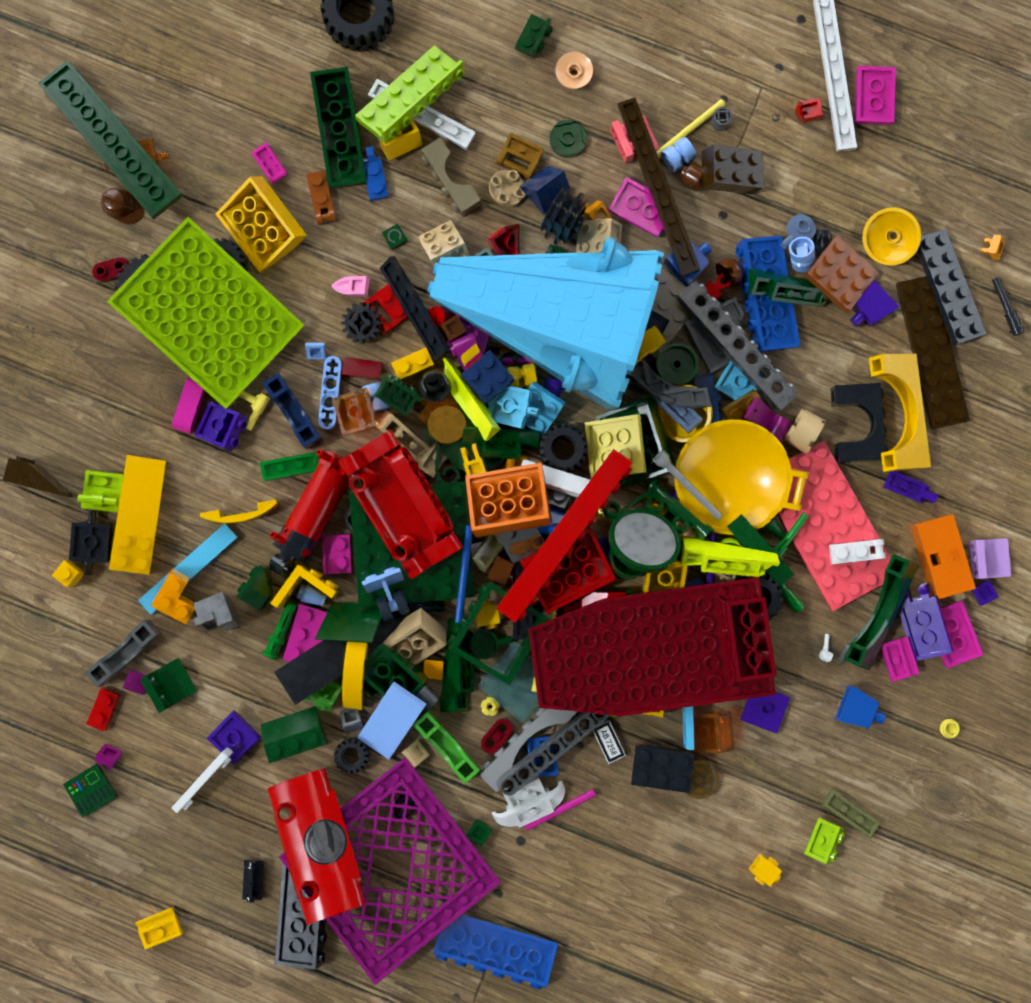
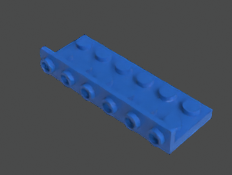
M782 235L743 239L737 243L735 249L736 256L739 258V264L743 270L742 292L745 294V311L748 312L749 318L748 329L751 331V340L757 344L760 353L800 347L794 304L770 300L768 295H751L749 293V268L789 276L785 251L780 246L783 242Z
M461 915L438 934L433 953L437 954V959L447 961L448 958L454 959V964L466 967V964L474 965V970L485 973V969L493 971V976L504 978V975L512 977L511 981L522 984L524 980L531 983L530 987L541 990L542 986L547 987L558 943Z

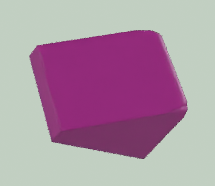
M130 670L122 688L144 695L146 690L140 679L146 676V674Z

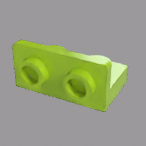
M818 818L804 854L824 864H830L831 861L834 862L838 851H836L837 845L842 843L845 836L844 828Z

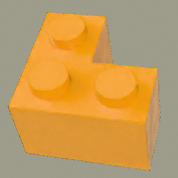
M172 568L152 601L151 607L186 624L195 610L193 603H196L181 595L188 583L189 577Z

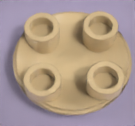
M501 170L491 177L489 192L498 204L512 207L519 204L525 196V193L520 188V185L524 182L516 170Z

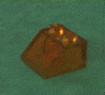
M367 387L332 398L342 436L356 434L378 425Z
M731 711L693 713L694 750L689 751H694V753H725L734 750Z

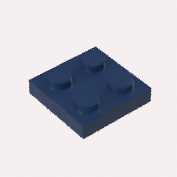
M490 350L461 374L485 405L515 381L513 376Z

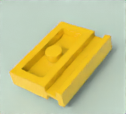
M174 906L135 922L145 950L183 934L178 917L174 912Z

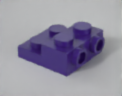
M210 401L194 436L232 452L233 448L239 445L238 437L240 432L244 431L247 427V417Z

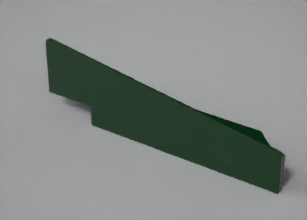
M751 268L748 270L749 293L751 295H768V298L773 301L816 307L826 304L825 301L829 299L809 280Z
M455 618L448 619L446 643H448L452 634L456 635L459 629ZM468 629L458 648L474 657L469 649V640L473 633ZM447 644L445 648L440 711L468 712L467 692H474V664L449 650V645Z

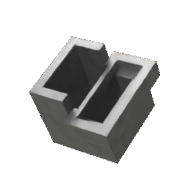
M223 592L193 603L198 616L193 619L195 625L205 632L221 626L224 627L225 631L240 626L231 598Z

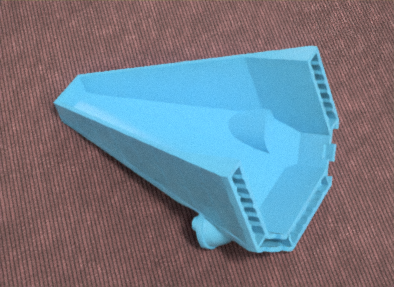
M610 237V239L606 238L601 253L441 257L439 263H435L433 274H436L434 282L430 281L427 292L430 293V298L561 380L563 382L562 387L566 388L565 392L570 393L571 390L578 391L603 408L614 410L619 408L623 392H625L629 383V378L625 376L631 374L636 364L659 281L654 280L655 276H660L664 253L657 250L628 251L622 244L615 241L614 237Z

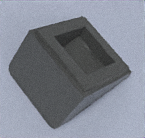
M348 708L340 711L342 726L346 733L364 728L360 710Z

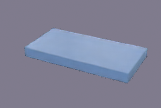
M393 682L357 738L389 760L426 703Z

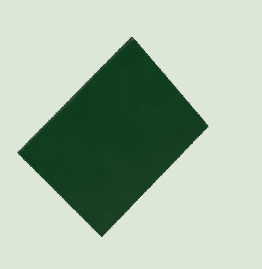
M332 602L316 634L315 640L372 643L382 620L378 606L359 607L357 603Z

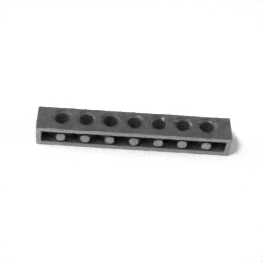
M695 280L677 296L676 300L777 413L798 396L796 388L783 379L784 375L779 369H774L770 364L771 360L768 356L762 355L758 351L757 344L753 340L749 341L745 336L746 333L743 328L733 323L732 316L719 307L720 303L716 298H711L707 294V289L702 283H698ZM702 299L704 306H697L695 300ZM714 313L717 316V320L711 321L708 318V314ZM721 328H728L730 334L723 335L721 333ZM735 341L742 344L741 350H737L734 347ZM753 356L755 364H749L746 357ZM760 370H765L768 373L767 379L760 377ZM773 384H777L780 386V393H775L773 391Z

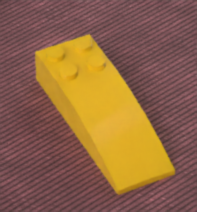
M131 455L126 456L109 570L149 575L166 461Z

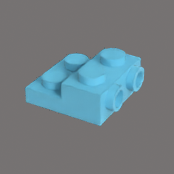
M533 381L528 390L533 391L530 407L540 408V412H537L540 415L537 417L528 414L525 425L531 428L530 430L540 431V435L543 436L551 427L566 402Z

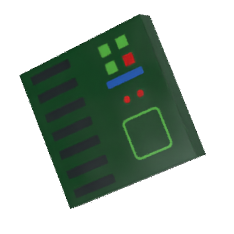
M98 763L63 784L82 818L117 797L116 792Z

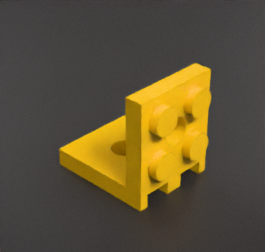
M297 565L270 604L276 608H283L303 579L330 598H337L341 591L338 590L339 586L333 581L322 579L323 574L317 570L308 569L304 565Z

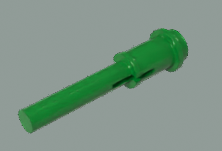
M805 512L800 515L782 542H778L773 549L780 558L788 551V545L809 518V515Z
M785 584L781 587L778 586L782 590L781 596L792 608L791 612L797 613L805 607L803 605L804 602L798 599L791 588L788 589Z

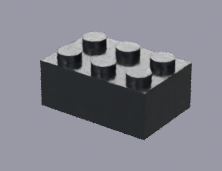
M636 744L631 785L690 793L694 751Z

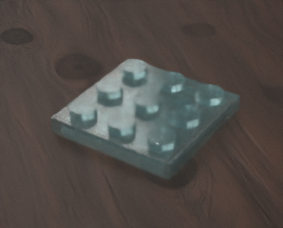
M514 641L492 668L504 674L520 645ZM529 653L510 686L489 673L478 684L479 688L521 723L538 704L537 692L531 691L534 680L531 654Z

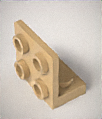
M612 218L584 220L577 233L576 253H601L606 238L610 239V237H614L615 241L621 244L622 224Z
M451 220L418 236L433 268L436 262L439 263L441 257L470 256L465 242Z

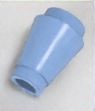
M302 584L297 599H300V602L323 606L327 595L309 584Z

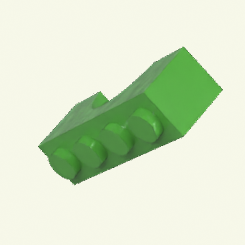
M430 710L413 724L419 733L440 752L464 784L480 771V767Z

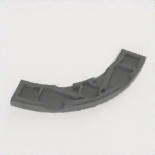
M644 358L631 371V377L645 392L664 403L682 408L711 407L707 387L688 388L672 385L656 375L649 368Z

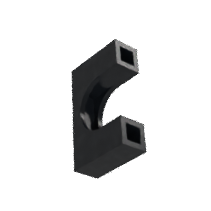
M881 383L834 385L830 388L831 407H859L867 413L871 423L869 434L864 440L834 444L836 462L882 461L881 453L887 452L888 446L885 445L884 438L887 435V429L883 424L885 408L882 407L884 390L881 388Z

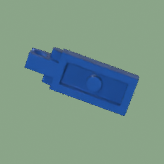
M373 146L366 147L368 158L363 159L370 202L388 199L382 160L380 156H375Z

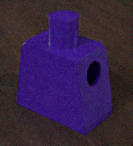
M874 280L853 306L852 310L856 314L850 321L855 327H859L863 322L870 327L894 312L899 306Z

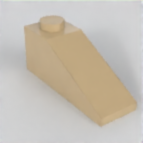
M385 411L374 424L382 433L392 429L401 446L409 450L417 463L422 461L430 449L388 411Z

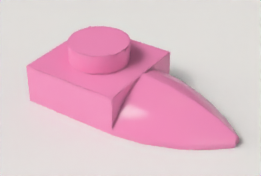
M367 276L344 277L333 283L332 288L350 297H367L370 278Z

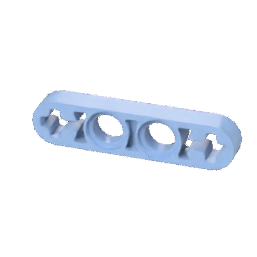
M330 356L324 362L318 419L319 425L324 430H332L337 424L342 362L336 356ZM333 360L338 364V367H334V374H338V376L327 375V373L331 374L332 369L328 365ZM329 379H335L337 384L335 388L329 389L326 386V382ZM329 397L335 400V404L331 408H327L324 405L325 400ZM323 410L334 411V414H329V418L333 422L329 423L328 426L323 423V420L327 419V413H323Z

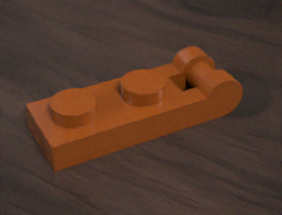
M325 170L306 174L318 225L324 224L326 221H337ZM328 209V213H321V211Z

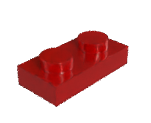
M100 688L86 725L106 731L121 694L106 688Z

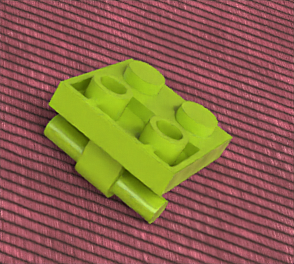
M86 470L83 494H79L77 498L78 502H81V508L118 513L123 474Z

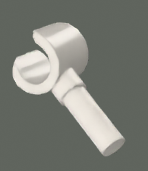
M825 634L824 646L819 654V658L825 662H830L833 657V653L828 651L830 634Z

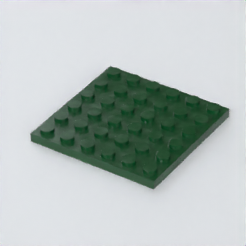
M466 481L429 484L450 517L454 533L462 546H464L466 525H469ZM349 491L359 607L378 606L376 600L381 597H386L387 601H389L384 588L367 593L362 582L365 581L366 577L373 574L377 576L384 574L386 569L392 567L400 568L404 580L388 586L393 599V593L402 590L407 603L458 598L463 547L428 567L418 576L410 579L401 565V561L393 558L354 492ZM400 546L401 551L405 553V549ZM472 561L469 562L465 598L475 597Z

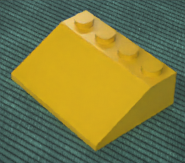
M250 176L216 213V216L259 273L264 272L296 248L307 236L263 176Z

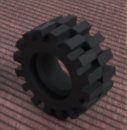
M358 738L345 739L335 749L334 763L337 764L336 767L340 768L343 773L346 772L349 775L352 773L357 774L367 766L370 760L369 748ZM351 748L357 750L359 760L356 763L347 762L345 760L346 750Z

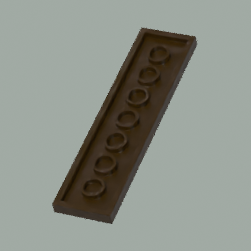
M927 277L897 282L895 285L912 354H917L921 391L931 430L969 422L970 418L950 336Z

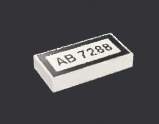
M609 720L601 723L593 730L608 764L626 756Z

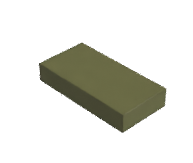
M497 534L486 536L470 558V561L483 572L487 571L503 548Z

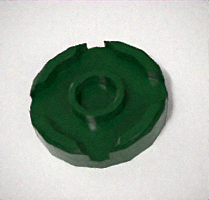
M574 120L558 122L553 127L549 136L552 150L558 156L564 158H573L579 155L584 150L587 142L584 127Z

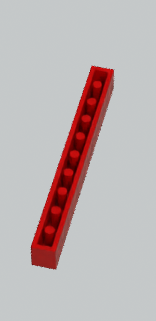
M615 449L611 451L496 608L515 623L517 620L520 622L528 613L525 611L529 604L533 606L539 598L537 593L540 588L545 589L551 581L549 579L551 573L559 571L563 565L560 561L564 556L568 558L575 549L572 545L576 540L580 542L586 534L584 531L587 524L591 526L597 519L596 512L599 508L603 510L608 504L609 500L607 497L611 492L615 494L621 484L618 482L622 477L627 478L633 470L630 468L633 462Z

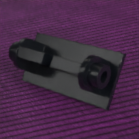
M244 860L242 900H247L248 903L262 900L264 860Z

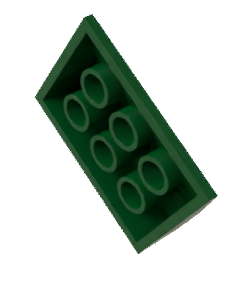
M644 398L595 416L597 421L636 414L640 415L646 473L631 474L626 479L622 477L618 482L621 484L619 489L670 473L665 467H658L653 462L654 457L662 450H665L670 456V462L676 466L656 401L653 398Z

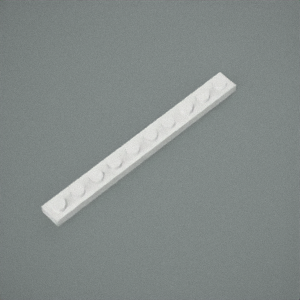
M813 0L836 151L855 150L857 143L834 0Z

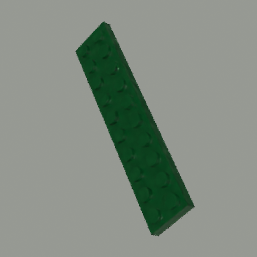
M68 60L38 83L153 220L183 197L176 186Z

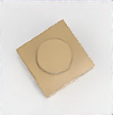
M418 740L402 752L413 768L429 756Z

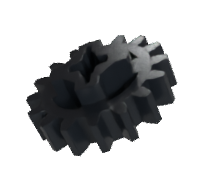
M360 302L358 306L354 303L352 304L353 309L346 308L348 314L342 315L346 318L345 321L341 322V324L346 326L342 331L348 332L346 337H353L352 342L357 343L358 340L360 344H364L365 340L367 343H371V337L377 339L376 332H382L378 328L379 325L383 324V322L379 321L382 315L376 314L377 308L371 309L372 304L367 303L365 306L364 302ZM365 321V325H360L359 322Z

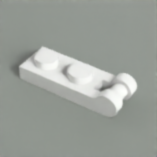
M884 539L829 545L831 565L885 559L886 552L884 553L883 551ZM871 546H875L876 554H870Z

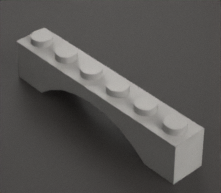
M540 708L535 713L537 717L533 721L529 719L522 726L524 730L519 735L515 733L508 740L510 744L505 749L501 747L494 754L496 758L491 763L487 761L480 768L482 770L480 776L497 792L499 790L497 787L498 779L512 768L514 759L526 740L545 727L567 723L577 712Z

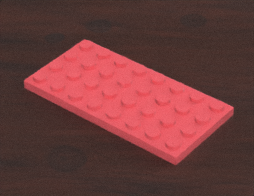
M822 441L811 447L808 454L801 452L789 459L791 469L809 472V478L806 479L800 503L802 505L801 511L782 508L777 515L787 533L803 512L809 515V518L792 542L831 611H834L881 586L884 583L885 570L891 558L883 545L884 553L886 552L885 559L831 565L829 545L878 540L880 538L825 441ZM793 476L789 493V502H793L798 477ZM875 546L870 547V554H876Z

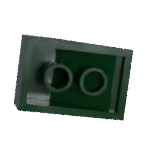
M383 643L365 660L364 680L383 697L393 682L414 695L428 679L417 666Z

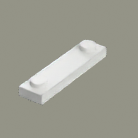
M523 459L521 466L535 464V462ZM542 465L546 487L578 497L590 481L589 479Z
M227 747L173 805L172 809L176 813L181 809L186 810L193 803L191 798L220 766L224 768L231 761L229 756L233 751Z

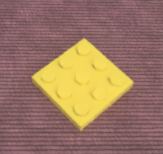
M640 415L585 422L590 478L594 476L613 449L633 462L630 466L633 470L629 475L646 473Z

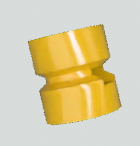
M534 363L524 364L522 368L518 366L507 367L508 372L515 379L510 386L522 389L526 387L528 389L533 381L537 383Z

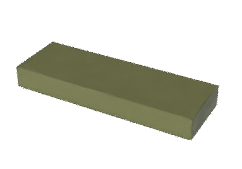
M832 788L821 803L825 808L870 839L881 824L877 819Z

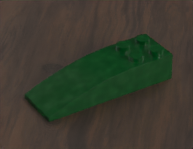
M348 67L310 72L329 188L366 183Z

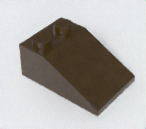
M19 456L16 457V460L8 459L2 481L72 498L73 494L44 468L35 465L34 460Z

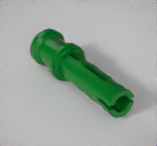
M287 601L273 635L271 634L268 637L267 647L261 654L278 660L279 657L277 655L281 646L285 644L284 637L298 605ZM289 613V615H288V617H287V620H286V622H285V624H284V626H283V628H282V625H283V623H284V621H285V619H286V616H287V614Z

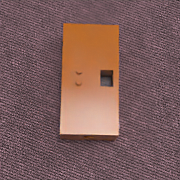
M954 514L910 525L925 579L930 587L931 597L937 596L938 599L976 589Z

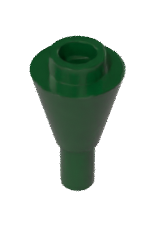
M778 515L763 526L781 540L787 535Z

